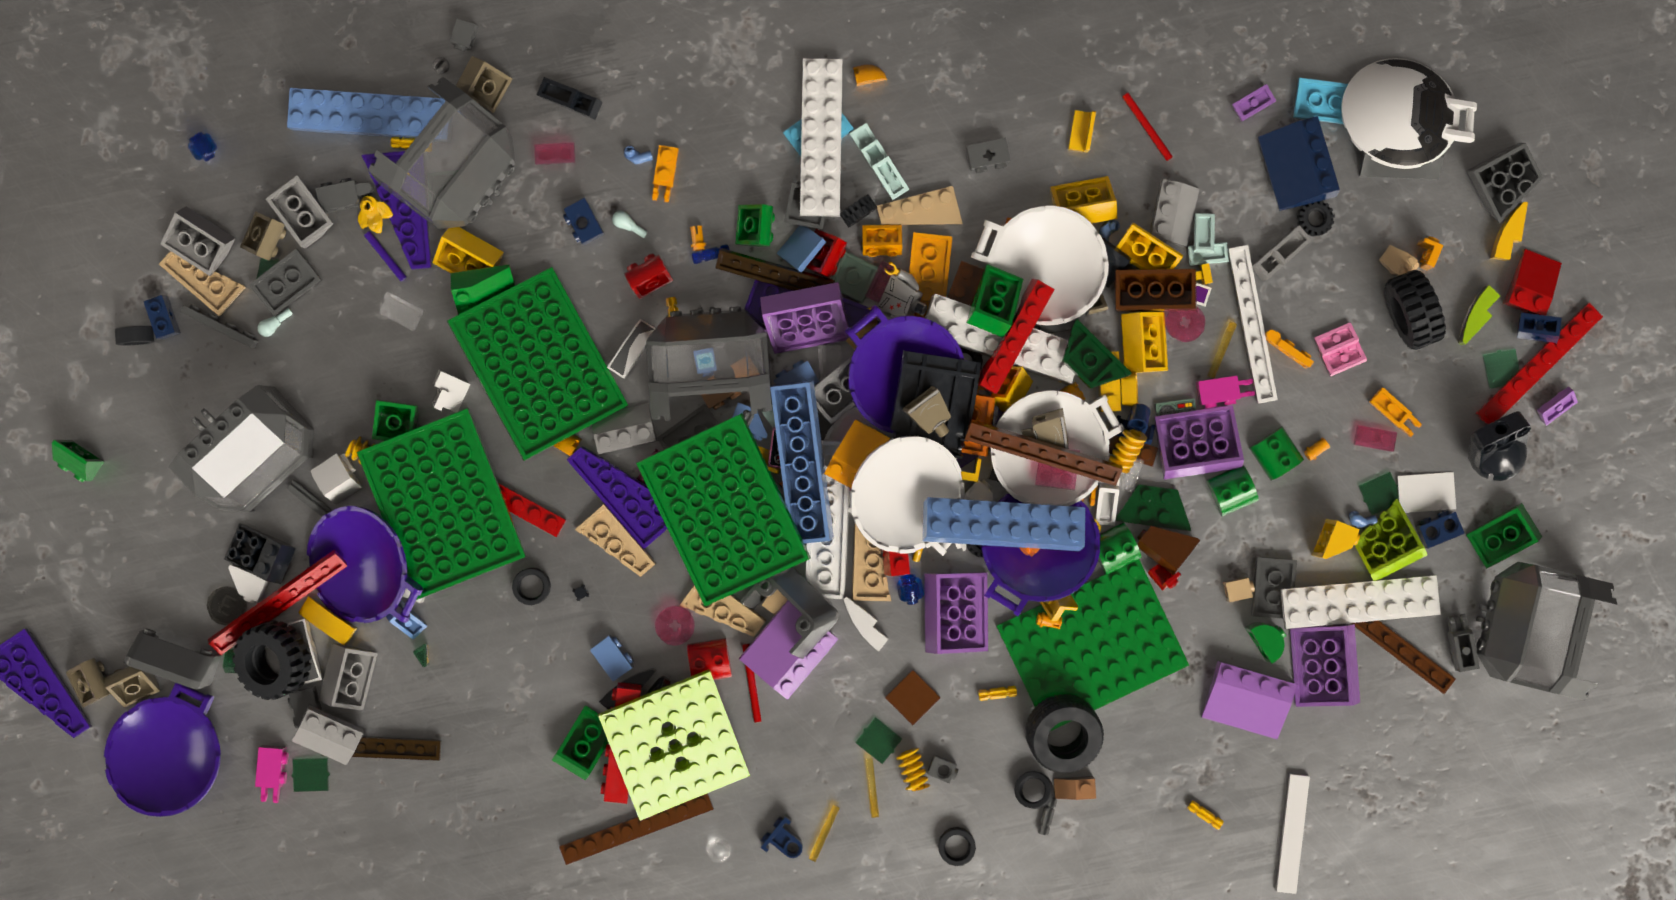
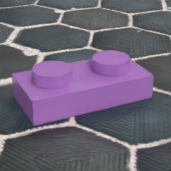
M1266 84L1232 104V107L1242 122L1275 103L1276 99Z
M1568 386L1550 401L1544 403L1537 411L1541 421L1547 426L1578 403L1574 391Z

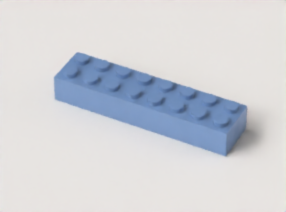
M290 88L287 128L295 131L417 138L444 104L445 100L442 98ZM450 120L434 140L449 141Z
M814 380L774 384L770 387L785 504L804 544L830 541L834 535L827 481L824 474L825 465Z
M927 497L923 503L922 541L1080 551L1085 547V507Z

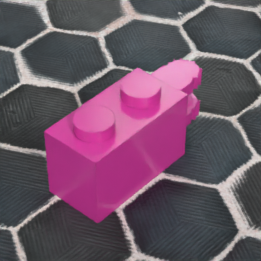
M1238 376L1198 381L1196 382L1199 405H1205V408L1217 407L1216 403L1224 402V405L1236 404V400L1241 399V397L1254 396V391L1240 393L1239 385H1250L1253 383V379L1238 381Z
M269 745L258 747L255 787H261V802H266L268 788H274L273 802H279L280 788L287 780V772H284L285 764L288 763L289 753L286 752V747Z

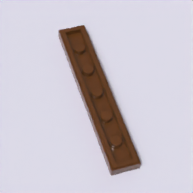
M1379 620L1350 623L1355 624L1356 629L1442 694H1445L1456 680V678Z

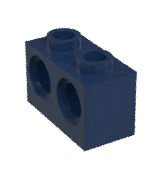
M1449 509L1437 513L1438 517L1431 519L1427 517L1419 521L1420 524L1415 526L1424 548L1429 549L1465 534L1456 512H1449ZM1447 519L1452 521V527L1449 530L1444 527V522ZM1431 526L1434 529V534L1428 537L1426 529Z

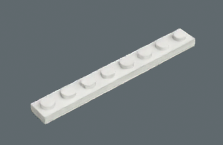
M1245 245L1229 248L1228 255L1257 404L1275 401L1278 398L1249 247Z

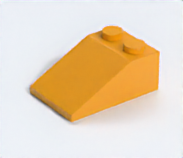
M855 419L834 453L824 474L852 489L855 475L863 461L876 448L888 442L890 437Z

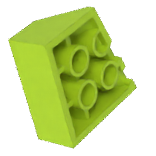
M1398 499L1392 503L1393 505L1386 512L1384 511L1379 516L1380 518L1377 523L1372 526L1370 525L1360 534V539L1355 546L1373 581H1378L1428 555Z

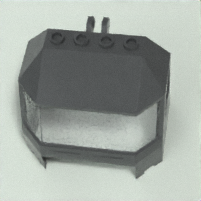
M444 77L438 80L436 86L433 84L427 86L445 100L444 104L395 164L376 150L374 155L377 158L376 163H372L368 170L381 187L439 230L467 226L469 222L472 223L478 216L477 212L481 207L493 204V201L490 199L491 194L495 196L501 194L499 189L502 186V180L506 176L511 175L515 168L513 140L507 127Z
M741 306L729 307V311H721V308L710 307L709 312H704L701 307L690 310L688 314H682V311H671L670 315H666L649 335L646 344L651 419L658 420L660 416H664L666 421H671L669 397L749 391L751 415L758 414L757 409L763 408V412L772 410L767 329L765 325L746 309L741 310Z
M257 385L239 397L216 419L207 409L203 408L201 410L202 415L211 422L207 427L198 418H192V422L202 432L177 454L169 468L196 497L221 511H255L253 508L308 458H313L314 429L275 387Z
M1516 562L1495 576L1490 587V599L1487 601L1486 606L1479 605V609L1485 611L1486 616L1476 617V621L1482 622L1481 637L1476 645L1477 655L1490 677L1585 701L1589 696V689H1595L1598 683L1577 679L1580 661L1595 600L1617 605V600L1612 598L1611 593L1614 591L1613 583L1534 564Z

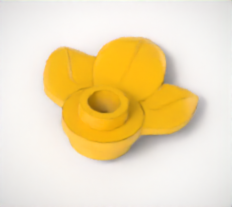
M365 196L361 199V211L358 214L360 227L362 229L369 227L371 231L381 233L383 219L393 216L390 207L373 196Z

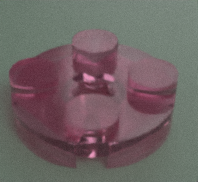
M1198 307L1197 311H1169L1165 320V327L1172 338L1180 342H1190L1197 339L1203 333L1205 317ZM1182 317L1190 319L1188 328L1180 325V322L1183 321Z
M670 606L658 615L655 622V630L660 639L666 644L677 646L690 639L695 630V621L690 611L681 606ZM673 620H677V623L681 624L677 631H673V628L669 626L673 623Z

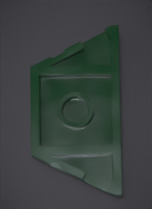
M1078 319L1074 322L1062 362L1090 389L1132 374Z
M1138 484L1115 520L1118 522L1191 531L1182 500L1176 489Z

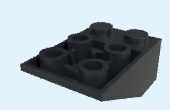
M239 523L224 560L265 581L281 584L296 548Z

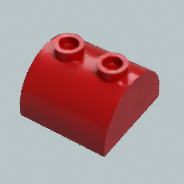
M815 229L814 233L823 238L826 243L805 268L830 279L837 271L836 265L839 259L846 253L845 247L847 242L839 237Z
M649 254L644 258V263L640 265L633 263L626 268L627 272L624 275L639 299L674 281L660 255Z
M727 638L687 644L691 676L709 669L713 680L732 677Z

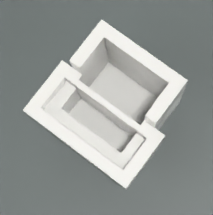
M439 369L432 383L438 387V390L431 405L438 410H442L444 407L457 413L470 384Z
M336 453L311 470L312 477L323 495L336 505L362 488L356 475L353 474L356 470L350 459L345 457V453L340 456Z

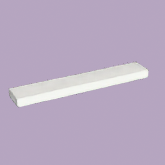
M1289 773L1276 892L1297 893L1310 776Z

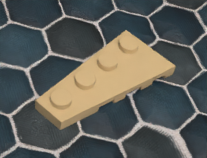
M953 186L877 206L881 225L963 224Z
M171 251L159 263L163 269L219 317L246 288L217 272L209 276Z
M605 504L575 529L580 534L582 533L589 538L591 542L603 548L609 555L617 558L623 565L640 577L656 564L654 559L639 545Z
M854 521L851 600L891 601L887 577L884 575L883 558L880 548L873 545L862 535Z
M695 585L679 605L693 610L700 615L710 617L719 623L727 624L731 628L755 637L766 622L765 618L751 608L742 605L740 600L733 595L704 606Z

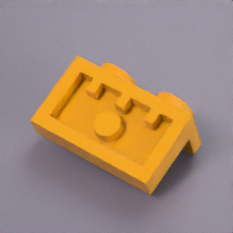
M862 225L863 256L876 257L888 255L894 257L902 255V225Z
M1428 236V239L1423 238L1418 241V246L1427 249L1423 251L1419 262L1422 263L1420 268L1428 271L1435 267L1444 246L1439 243L1440 240Z

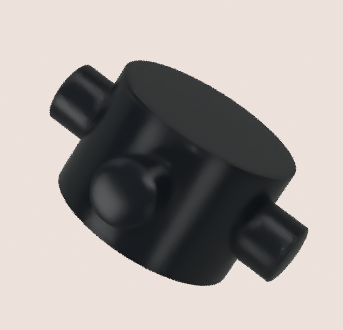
M581 584V587L573 588L572 590L577 597V601H580L585 596L589 597V593H587L583 584Z

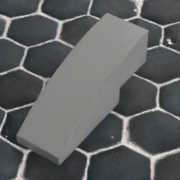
M1299 225L1253 264V271L1263 282L1266 281L1310 243L1312 239Z

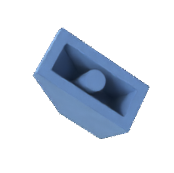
M400 600L399 606L403 609L406 603ZM413 610L410 612V619L407 623L399 621L392 614L386 616L390 623L413 640L427 627L426 623Z

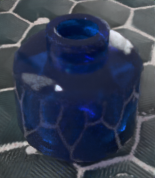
M201 131L188 139L190 142L187 147L196 160L204 159L207 162L215 157L214 152L217 150V145L210 134H203Z
M907 574L900 577V580L897 582L899 599L907 602L908 605L918 603V600L924 595L922 580L916 577L915 574Z

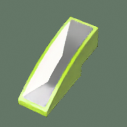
M1490 285L1484 286L1471 303L1461 326L1458 340L1460 345H1466L1492 317L1487 310L1500 295Z

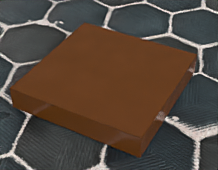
M912 670L885 698L914 725L941 697Z

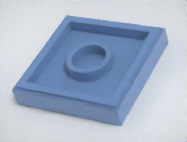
M798 226L776 254L802 272L826 241L809 228Z

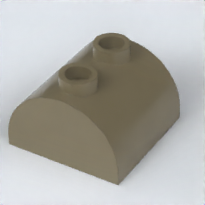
M255 211L240 248L270 261L271 257L274 258L278 253L276 245L279 239L282 240L286 235L285 225Z
M95 658L87 660L66 672L83 708L111 695L104 685V676L102 674L104 666L102 662H96Z
M130 666L118 669L113 674L104 678L105 688L124 708L160 692L155 675Z

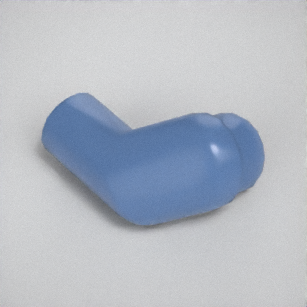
M627 146L624 149V156L634 164L653 160L651 151L640 153L632 146Z
M1109 220L1100 227L1099 234L1109 241V236L1119 230V222Z

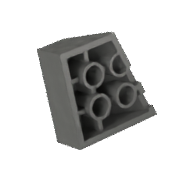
M1517 143L1467 170L1483 205L1498 224L1543 179L1526 143Z

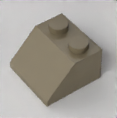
M472 56L456 86L480 106L494 113L512 78L485 61Z

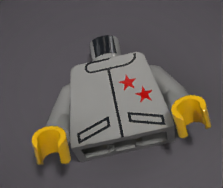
M888 262L894 266V269L892 271L885 269V272L891 275L878 304V308L887 319L900 316H914L915 313L923 316L928 306L920 302L923 293L919 291V285L915 278L905 270L897 269L894 262Z

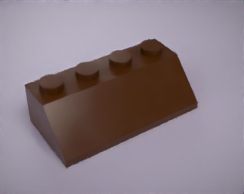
M1196 269L1116 270V311H1197Z

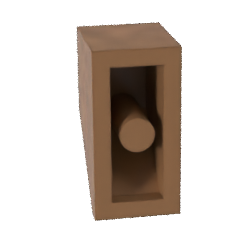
M1093 776L1054 778L1055 798L1070 800L1096 799L1095 778Z

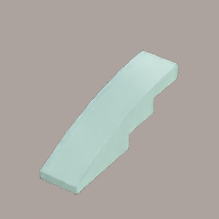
M867 123L849 133L892 200L909 190Z

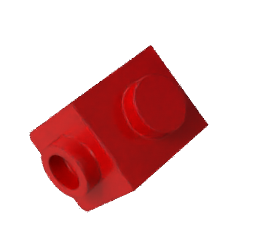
M1159 564L1148 571L1150 577L1162 591L1167 587L1172 589L1179 583L1178 578L1181 576L1179 571L1172 575Z

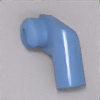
M1357 511L1350 512L1348 516L1350 523L1359 529H1365L1378 522L1375 515L1364 518Z

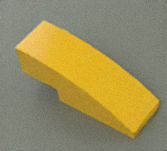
M1528 202L1519 203L1503 222L1494 241L1490 259L1502 261L1511 259L1513 243L1522 241Z
M310 596L307 597L298 612L318 629L344 646L348 644L357 630V627L340 618Z

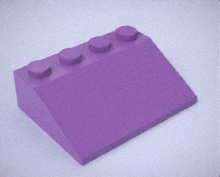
M838 282L760 297L762 317L774 354L845 341L849 338L845 333L849 325Z
M1233 405L1155 416L1157 441L1164 480L1232 470L1243 466L1244 457Z
M987 572L924 574L925 653L947 654L988 651V598L984 596L988 590Z
M787 600L739 657L740 661L787 700L838 640L829 630L804 659L792 655L789 651L802 637L796 630V622L802 613L789 600Z
M1355 624L1290 628L1294 683L1297 684L1295 691L1296 707L1353 706L1359 704L1360 691Z
M1218 661L1201 717L1278 739L1292 705L1297 684Z

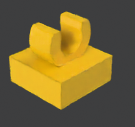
M1209 263L1200 265L1199 271L1196 272V280H1201L1202 285L1213 283Z

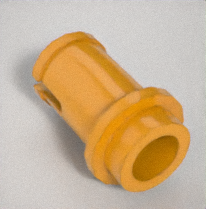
M700 225L697 226L698 234H696L695 226L690 227L692 238L690 246L693 248V251L705 250L706 243H704L703 227Z
M1322 437L1312 446H1307L1303 452L1308 460H1316V457L1329 449L1330 445Z
M1045 612L1037 614L1036 625L1060 629L1062 617L1058 621H1051Z

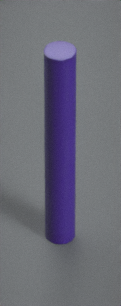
M368 231L364 237L400 282L405 280L407 276L374 235Z

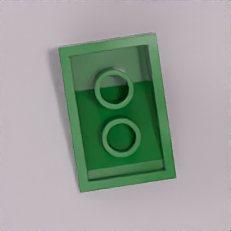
M510 264L451 273V292L458 315L515 286Z
M987 264L966 323L1003 338L1012 326L1024 279Z
M53 440L52 442L53 460L58 463L57 466L66 472L68 470L74 473L73 477L81 482L92 481L105 462L73 440Z
M1522 503L1466 534L1486 569L1539 542L1542 538L1541 533Z
M584 706L552 759L555 763L584 780L591 774L606 745L609 743L598 717L599 713L587 706Z

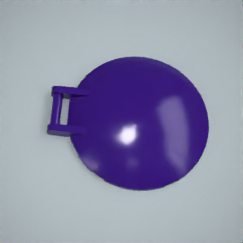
M874 305L870 308L871 311L854 326L848 327L845 330V333L857 346L849 366V389L853 402L862 416L880 430L893 433V430H890L903 350L964 360V356L954 337L936 322L917 316H900L887 319L881 310ZM877 317L880 322L859 339L856 334Z
M1006 494L998 501L1023 503L1010 494ZM1081 500L1070 505L1072 507H1085V547L1080 551L1039 549L1031 557L1030 555H1025L1019 547L981 545L985 564L994 578L984 596L989 599L991 597L1012 610L1014 615L1019 616L1028 600L1037 602L1054 601L1069 596L1082 587L1092 575L1100 555V533L1097 522H1095L1089 508ZM997 586L1002 587L1021 599L1019 605L996 592Z
M343 506L324 515L314 526L307 545L309 566H312L335 549L347 562V567L316 588L319 592L317 595L323 604L334 614L350 622L371 623L384 618L388 614H392L399 621L407 623L418 595L422 594L423 587L407 575V562L403 546L393 528L377 513L359 506ZM407 589L411 593L402 609L399 606V602Z
M175 683L169 697L151 698L137 703L136 706L124 712L116 721L105 745V773L109 785L112 786L117 794L116 796L126 806L148 816H172L192 808L205 797L215 782L221 759L218 735L213 724L206 716L214 696L210 694L205 695L193 688ZM181 692L201 701L200 707L179 698Z

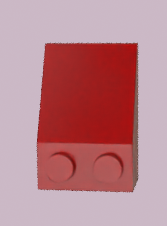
M1524 249L1503 304L1528 314L1546 316L1554 296L1562 263Z

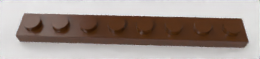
M972 419L965 434V440L1114 486L1117 485L1123 470L1122 465Z
M707 793L643 820H639L637 816L560 845L559 848L565 864L568 865L714 810V807Z

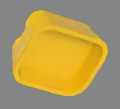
M1137 373L1121 378L1122 405L1133 406L1138 404Z

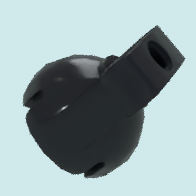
M1516 411L1478 429L1470 436L1471 442L1468 459L1473 470L1481 477L1488 479L1489 474L1494 475V481H1504L1513 478L1523 469L1527 458L1526 446L1531 426L1521 412Z

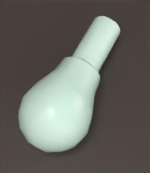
M617 211L612 216V222L616 227L633 231L643 238L646 236L648 231L636 225V222L625 211Z
M287 308L277 316L260 321L257 328L259 334L264 337L271 336L281 325V322L293 313Z

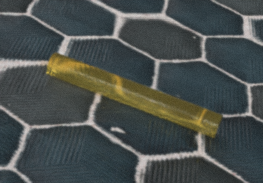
M1229 322L1207 375L1212 379H1215L1236 329V323Z
M866 758L871 818L879 817L873 758Z
M832 806L811 852L810 860L816 862L840 807Z

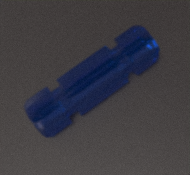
M728 244L720 245V248L730 250ZM713 247L702 250V253H699V251L692 253L694 264L702 263V260L706 262L717 259L720 248Z

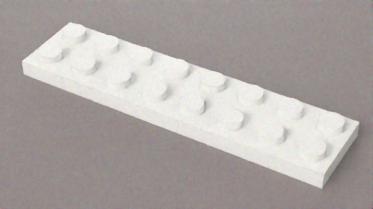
M803 58L800 216L840 217L842 59Z
M821 440L825 471L842 441ZM826 475L834 537L830 541L807 543V551L811 558L806 561L805 579L824 598L844 599L849 487Z
M1437 575L1280 589L1284 629L1441 615Z

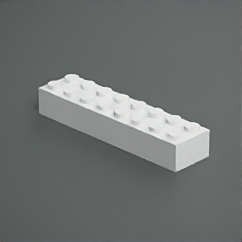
M934 294L931 297L925 318L945 328L957 341L959 347L990 358L1003 338L966 323L971 306ZM1033 328L1013 366H1021L1026 371L1066 385L1072 383L1075 375L1062 362L1068 340Z

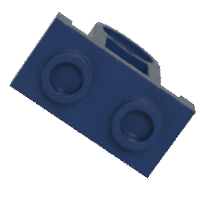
M1134 404L1126 420L1117 415L1116 418L1119 424L1122 423L1125 428L1124 430L1130 431L1135 429L1141 431L1147 436V440L1144 443L1151 445L1155 425L1148 426L1151 410L1147 405ZM1120 432V433H1118V434L1115 435V436H1119V437H1120V436H1124V435H1123L1122 432Z
M785 814L783 818L779 816L774 822L773 826L775 828L772 832L769 833L767 831L761 838L762 844L760 848L767 853L769 850L768 844L771 843L787 857L797 858L802 853L803 843L798 836L784 826L785 823L789 825L792 822V819ZM789 843H796L799 847L798 850L795 852L789 851L787 847Z

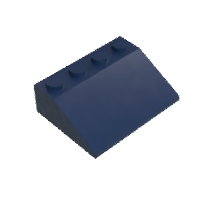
M1318 116L1297 121L1258 137L1279 211L1337 197L1340 188Z

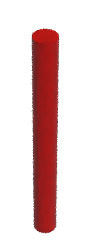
M1129 92L1123 95L1122 98L1165 160H1170L1173 157Z
M750 643L742 644L743 653L750 646ZM745 665L754 723L761 722L755 675Z

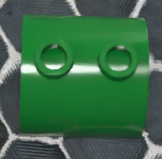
M764 204L738 205L736 245L770 247V243L773 241L772 223L775 220L773 206Z
M376 400L372 439L386 441L416 429L418 406Z
M1283 426L1249 447L1270 481L1289 472L1304 460Z
M1244 465L1241 468L1226 471L1206 480L1221 516L1259 501L1255 485Z
M1124 522L1100 534V555L1098 561L1104 574L1108 575L1142 558L1139 547Z
M1255 622L1244 627L1265 661L1272 664L1281 657L1285 647L1284 638L1286 634L1280 626L1276 625L1273 627L1265 623Z

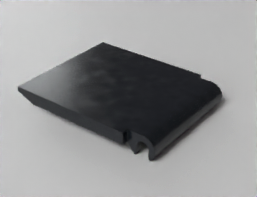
M903 350L890 430H893L892 440L905 436L925 437L944 446L954 458L962 459L961 450L965 448L964 441H967L965 440V434L973 417L981 363ZM932 386L940 391L951 415V418L945 422L949 432L943 437H939L935 430L929 434L926 433L903 411L905 406Z

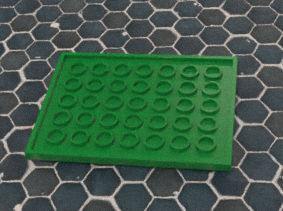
M552 267L447 320L451 331L523 461L628 406Z
M469 408L357 452L381 516L393 528L403 546L407 562V575L423 587L422 594L418 595L416 600L527 557Z
M742 413L636 463L704 606H708L811 558Z
M1139 559L1108 575L1104 574L1085 583L1072 593L1071 596L1078 605V609L1076 611L1064 610L1061 615L1062 624L1060 629L1036 625L1037 614L1042 612L1047 614L1041 604L1021 613L1019 616L996 625L1034 707L1051 696L1071 694L1072 696L1075 695L1084 699L1096 710L1189 666ZM1072 720L1058 723L1051 729V731L1071 722Z

